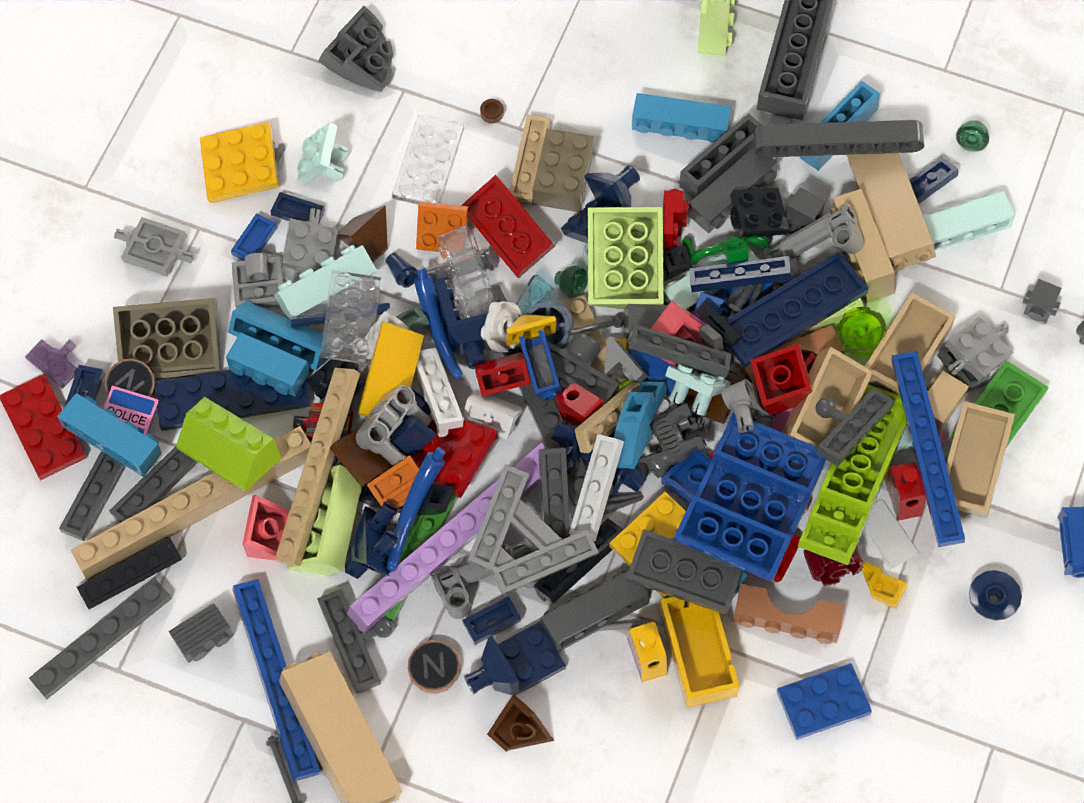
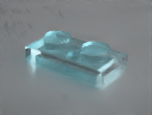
M537 274L533 275L515 304L519 307L521 314L525 315L536 303L549 300L555 289Z

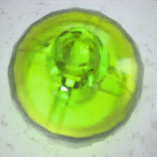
M856 307L845 312L842 316L843 319L836 326V336L840 345L850 356L869 358L880 345L882 338L884 341L887 334V326L879 312L870 310L868 307Z

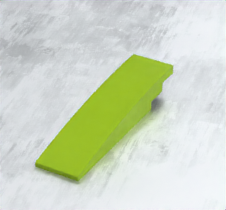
M867 385L861 400L875 388L895 400L894 406L839 466L831 464L798 544L800 548L849 565L907 426L901 397L871 385Z

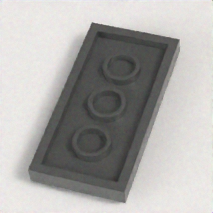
M643 529L626 581L727 615L742 569L673 539Z

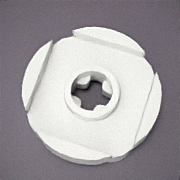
M492 302L489 306L485 325L481 329V337L487 341L488 346L494 351L508 352L509 348H514L517 345L507 346L506 343L507 329L519 318L518 314L522 315L519 307L512 302Z

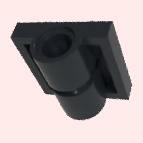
M779 188L743 189L731 192L730 197L733 205L730 213L731 225L733 229H739L741 237L788 234L790 228Z

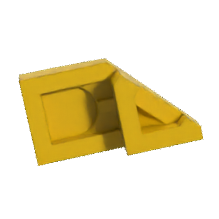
M862 561L864 567L862 572L872 598L896 609L907 589V583L884 574L882 568Z

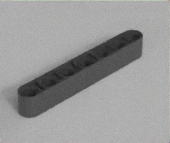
M918 120L781 124L757 127L754 130L755 154L764 158L913 153L924 148L923 125Z

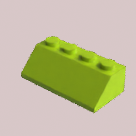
M206 397L186 413L176 444L177 450L244 492H247L282 459L274 438Z

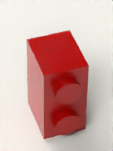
M523 352L475 364V373L482 396L531 384V377Z

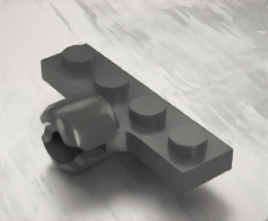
M576 333L569 345L564 349H560L548 342L560 380L568 385L571 383L580 385L603 400V405L612 399L620 384L592 367V363L601 351L600 344L584 333ZM544 350L533 351L532 355L535 365L550 373Z

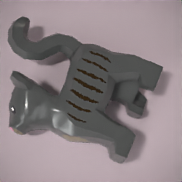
M687 403L650 423L652 434L659 441L662 452L641 457L640 461L641 463H646V467L657 478H661L666 474L671 465L683 462L694 451L706 452L709 450L705 440L701 437L685 440L682 432L689 428L697 430L699 428L696 418L690 417L692 414Z

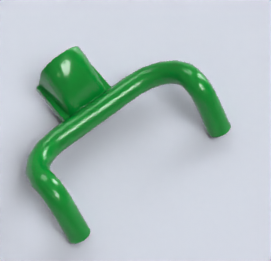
M766 236L732 237L724 242L701 248L695 252L691 237L682 240L692 265H696L705 257L719 253L725 255L727 263L748 261L750 246L759 245L762 249H766L770 245L769 239Z

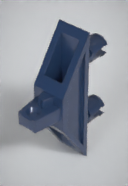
M559 424L551 439L566 448V458L569 457L567 468L574 466L578 456L590 462L593 450L590 453L580 452L575 429L578 426ZM615 431L608 437L614 438ZM636 464L634 469L616 468L610 495H616L622 483L635 492L639 491L646 481V477L638 464Z
M385 501L378 512L367 506L364 507L351 545L352 554L345 566L346 574L358 579L369 569L373 572L389 576V570L387 569L388 553L398 543V536L392 531L387 530V524L397 514L395 512L397 508L392 503Z

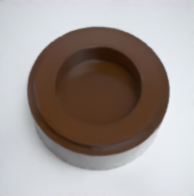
M496 99L484 101L480 106L481 118L487 123L499 122L504 116L503 104Z

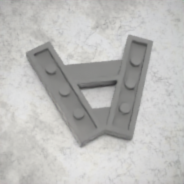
M506 464L467 560L468 563L492 572L501 595L599 553L588 529L562 540L520 500L529 473ZM511 524L537 551L514 560L501 547L509 525Z

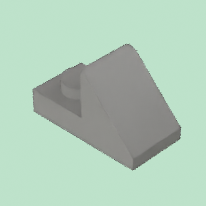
M610 336L607 339L604 375L611 377L624 366L622 372L630 381L634 379L640 383L648 377L646 372L616 338Z

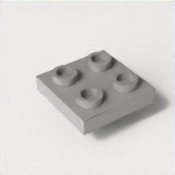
M252 253L245 257V261L231 262L236 308L245 301L259 307L279 305L274 295L279 292L278 286L283 284L281 257L267 258L262 253Z

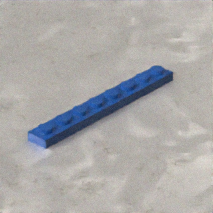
M915 351L892 355L891 361L938 547L964 543L965 536L918 353Z
M259 580L233 585L234 597L292 780L295 782L320 774V769L314 750L279 683L281 672L286 667V663Z

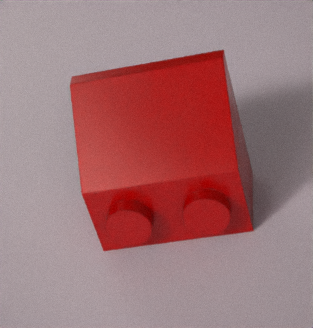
M799 344L750 360L762 405L770 415L796 407L813 392Z

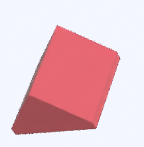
M257 495L252 496L242 543L247 557L266 560L275 559L290 510Z

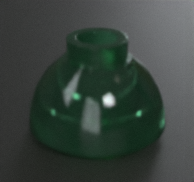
M970 120L963 123L956 132L957 143L966 151H982L989 143L990 135L988 128L978 120Z
M572 265L566 267L563 271H558L554 281L566 297L573 299L581 296L587 285V273L583 266Z

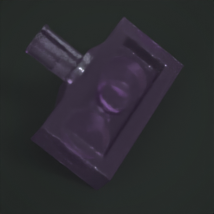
M41 339L25 356L28 362L61 389L74 378L77 367L67 358L70 352L77 347L70 339L59 350L51 347Z

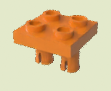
M419 201L416 250L464 255L466 251L468 207Z

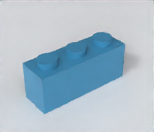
M241 332L226 355L229 369L233 373L240 376L243 374L247 375L260 385H270L283 395L290 394L296 397L310 372L306 360Z

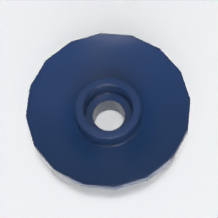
M997 570L985 571L976 576L969 590L971 605L978 614L986 619L995 621L1005 620L1014 615L1021 605L1022 594L1020 586L1013 577L1005 572ZM989 596H996L998 598V601H991Z

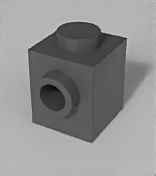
M1038 279L1034 290L1028 289L1023 303L1027 306L1023 314L1028 315L1032 320L1047 323L1050 315L1055 316L1061 303L1057 299L1062 288Z

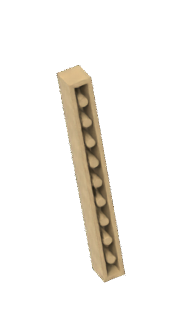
M299 426L274 440L282 459L247 492L242 491L219 475L212 473L71 549L70 551L86 580L164 540L168 536L171 537L305 464L311 443L302 428Z

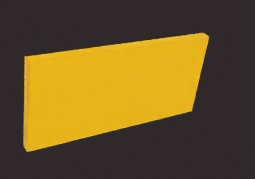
M384 321L381 322L358 414L368 417L371 410L390 390L402 385L411 388L424 335Z

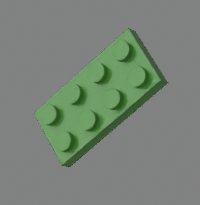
M1005 361L974 404L1015 414L1007 444L1008 447L1047 393L1049 387L1010 362ZM955 431L951 435L950 439L952 440L954 438Z

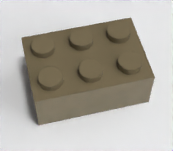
M546 129L532 190L533 205L574 212L581 211L587 184L584 175L590 171L594 152V136Z

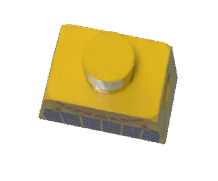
M655 622L629 629L626 638L641 682L667 675V657ZM657 661L656 665L648 666L650 663Z

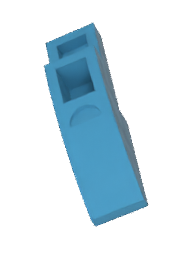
M642 381L637 392H629L614 435L615 439L624 441L617 468H635L653 433L650 423L667 392L665 382Z

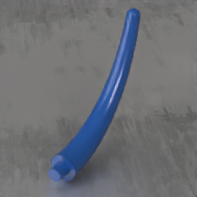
M426 268L417 269L418 278L414 279V284L422 311L429 322V331L448 370L454 378L460 379L463 373L453 354L443 325L433 276H427Z
M439 447L435 449L434 453L428 452L404 502L394 532L398 536V543L389 552L387 569L390 572L396 571L405 541L417 512L435 478L445 464L443 460L445 451Z

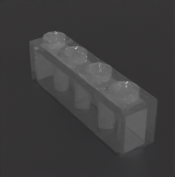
M464 225L438 236L441 244L438 246L440 255L443 259H446L448 265L445 268L449 280L453 281L455 290H453L454 298L461 305L463 311L460 313L461 319L485 313L488 315L490 304L496 302L473 231Z

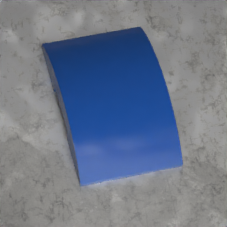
M733 413L673 540L772 582L792 541L827 459L816 453L817 447L753 421V430L750 431L747 426L748 432L741 433L738 431L735 413Z

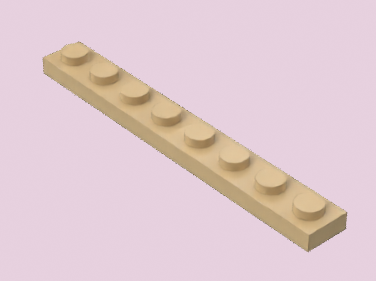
M334 369L274 559L281 564L301 565L335 456L330 447L334 442L340 440L360 373L355 369Z

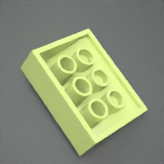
M702 0L698 54L726 56V47H731L732 33L728 32V27H733L734 13H729L730 7L734 8L735 0Z
M663 207L588 208V305L615 309H625L628 304L663 305Z

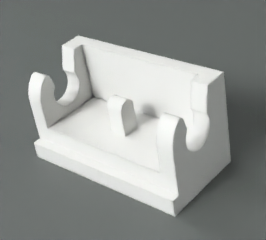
M476 389L467 399L462 417L465 421L492 428L498 434L497 436L508 439L517 426L515 422L520 416L523 407L492 395L482 396L481 391Z

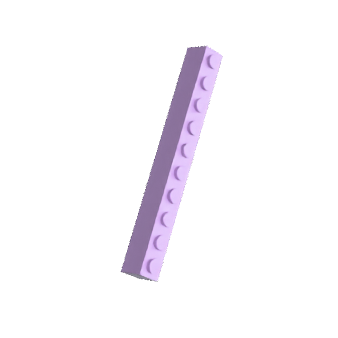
M542 442L513 466L516 469L529 473L520 499L540 482L538 449L546 448ZM499 479L398 565L396 571L389 572V576L386 575L349 607L347 615L363 633L367 632L477 537Z

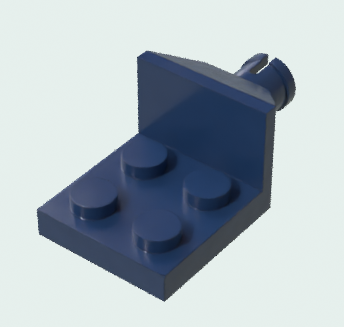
M627 165L616 175L611 173H587L584 175L595 200L587 203L583 210L577 215L570 217L567 223L561 227L565 236L588 244V208L631 207L629 188L640 181L638 172L632 166L629 167Z
M445 278L436 279L437 302L451 349L460 355L465 354L468 367L475 369V364L487 361L483 351L486 349L487 341L481 337V329L485 325L487 315L485 313L461 319L458 307H455L454 304L455 298L452 286L446 285Z
M538 622L497 644L493 636L488 638L481 657V667L464 675V679L468 687H471L470 691L473 695L481 689L492 685L495 691L513 696L565 670L566 665L542 624Z

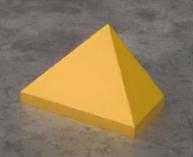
M521 315L507 329V346L520 343L519 337L524 336L526 341L540 337L538 332L540 330H543L546 335L554 334L556 331L555 316Z

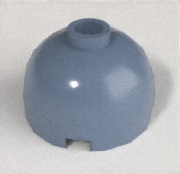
M553 300L538 302L525 314L555 316L556 331L554 334L546 336L548 342L560 348L570 338L567 331L573 329L574 326L572 314L560 302Z

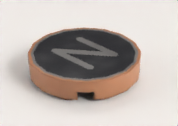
M123 359L115 363L107 372L105 391L109 395L111 387L115 386L152 398L155 392V375L151 368L142 361Z
M431 640L421 643L413 650L408 659L407 669L410 680L414 685L426 693L437 694L447 691L457 681L461 665L458 654L452 646L443 641Z

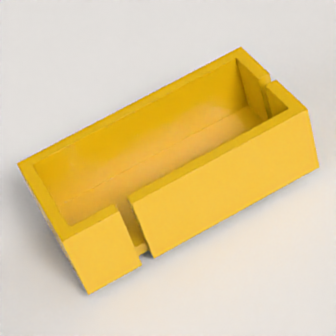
M675 597L660 599L659 610L685 707L691 708L738 697L740 686L734 664L731 665L732 657L719 612L690 602L687 603L688 607L684 608L685 601Z

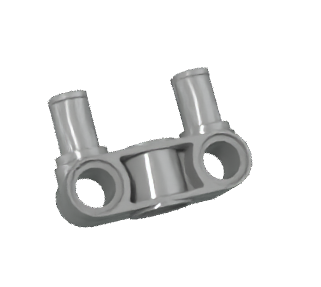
M745 379L722 389L724 403L730 411L735 413L739 432H748L747 426L750 431L753 430V421L771 428L772 420L776 417V414L770 415L763 407L758 388Z
M402 385L388 391L371 410L366 421L356 434V441L362 449L371 450L376 454L379 453L392 466H395L404 460L406 456L390 442L389 437L401 424L403 418L406 416L407 418L418 419L425 426H428L432 419L416 405L414 391L410 387ZM370 432L373 434L374 440L371 438Z

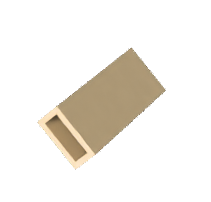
M899 153L846 155L858 189H862L894 271H900L908 266L924 263L935 258L936 253L933 241Z
M330 651L324 654H313L307 661L301 664L292 663L286 666L281 672L279 683L340 803H392L398 800L402 789Z

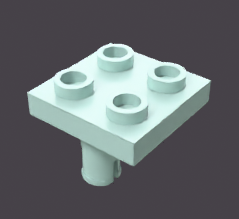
M329 122L321 129H317L313 135L305 138L301 148L303 155L297 166V171H299L297 181L306 184L318 175L328 177L335 182L340 181L343 175V168L331 164L330 159L333 157L342 162L346 158L348 148L334 142L337 131L336 125Z
M679 363L669 366L665 376L676 381L669 400L674 401L675 399V403L683 405L691 388L698 392L691 411L696 412L697 410V414L702 416L707 414L712 397L722 394V389L731 384L730 381L724 379L725 377Z

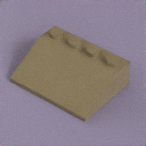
M216 298L113 307L118 362L123 359L142 361L151 368L155 379L201 375L220 371L219 323Z

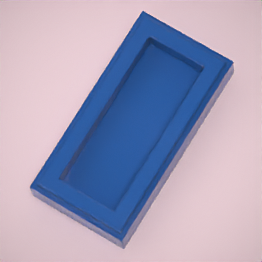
M256 213L231 249V254L245 261L247 255L261 253L278 228L277 223Z

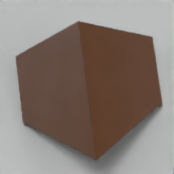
M386 205L354 217L337 232V237L349 247L354 245L355 248L363 245L372 262L376 261L388 250Z
M516 695L510 698L487 733L506 752L554 741L535 712Z

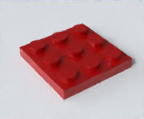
M432 420L427 427L435 432L436 436L411 457L418 468H420L428 452L434 453L437 447L445 451L443 456L445 464L433 484L452 486L455 489L453 496L461 498L498 434L492 428L464 420L463 427L448 429L446 436L439 437L436 423Z

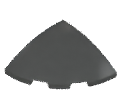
M363 6L339 31L336 38L323 51L318 62L346 80L362 87L382 92L393 70L391 69L393 49L391 42L386 41L382 33L383 25L369 9Z

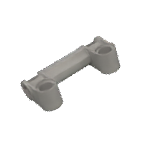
M845 203L840 210L833 214L828 213L782 239L777 246L771 249L766 248L763 250V257L772 255L774 258L789 256L791 279L793 280L801 275L796 256L830 237L833 244L849 254L858 253L863 247L864 240L857 223L856 214L851 206ZM789 280V281H781V282H777V283H779V284H781V285H785L786 283L790 282L791 280Z
M524 536L518 542L501 546L514 560L535 552L533 545ZM465 561L452 566L451 570L438 576L433 574L431 578L449 615L455 619H462L469 614L471 608L465 586L492 575V572ZM537 580V581H535V582H532V583H530V584H528V585H525L524 587H526V588H534L533 586H534L539 580ZM456 600L464 601V604L461 606L452 605Z

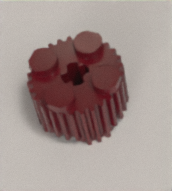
M857 546L849 565L808 550L803 551L813 580L821 581L823 586L836 585L840 582V577H844L846 574H850V572L854 576L859 574V571H862L864 568Z

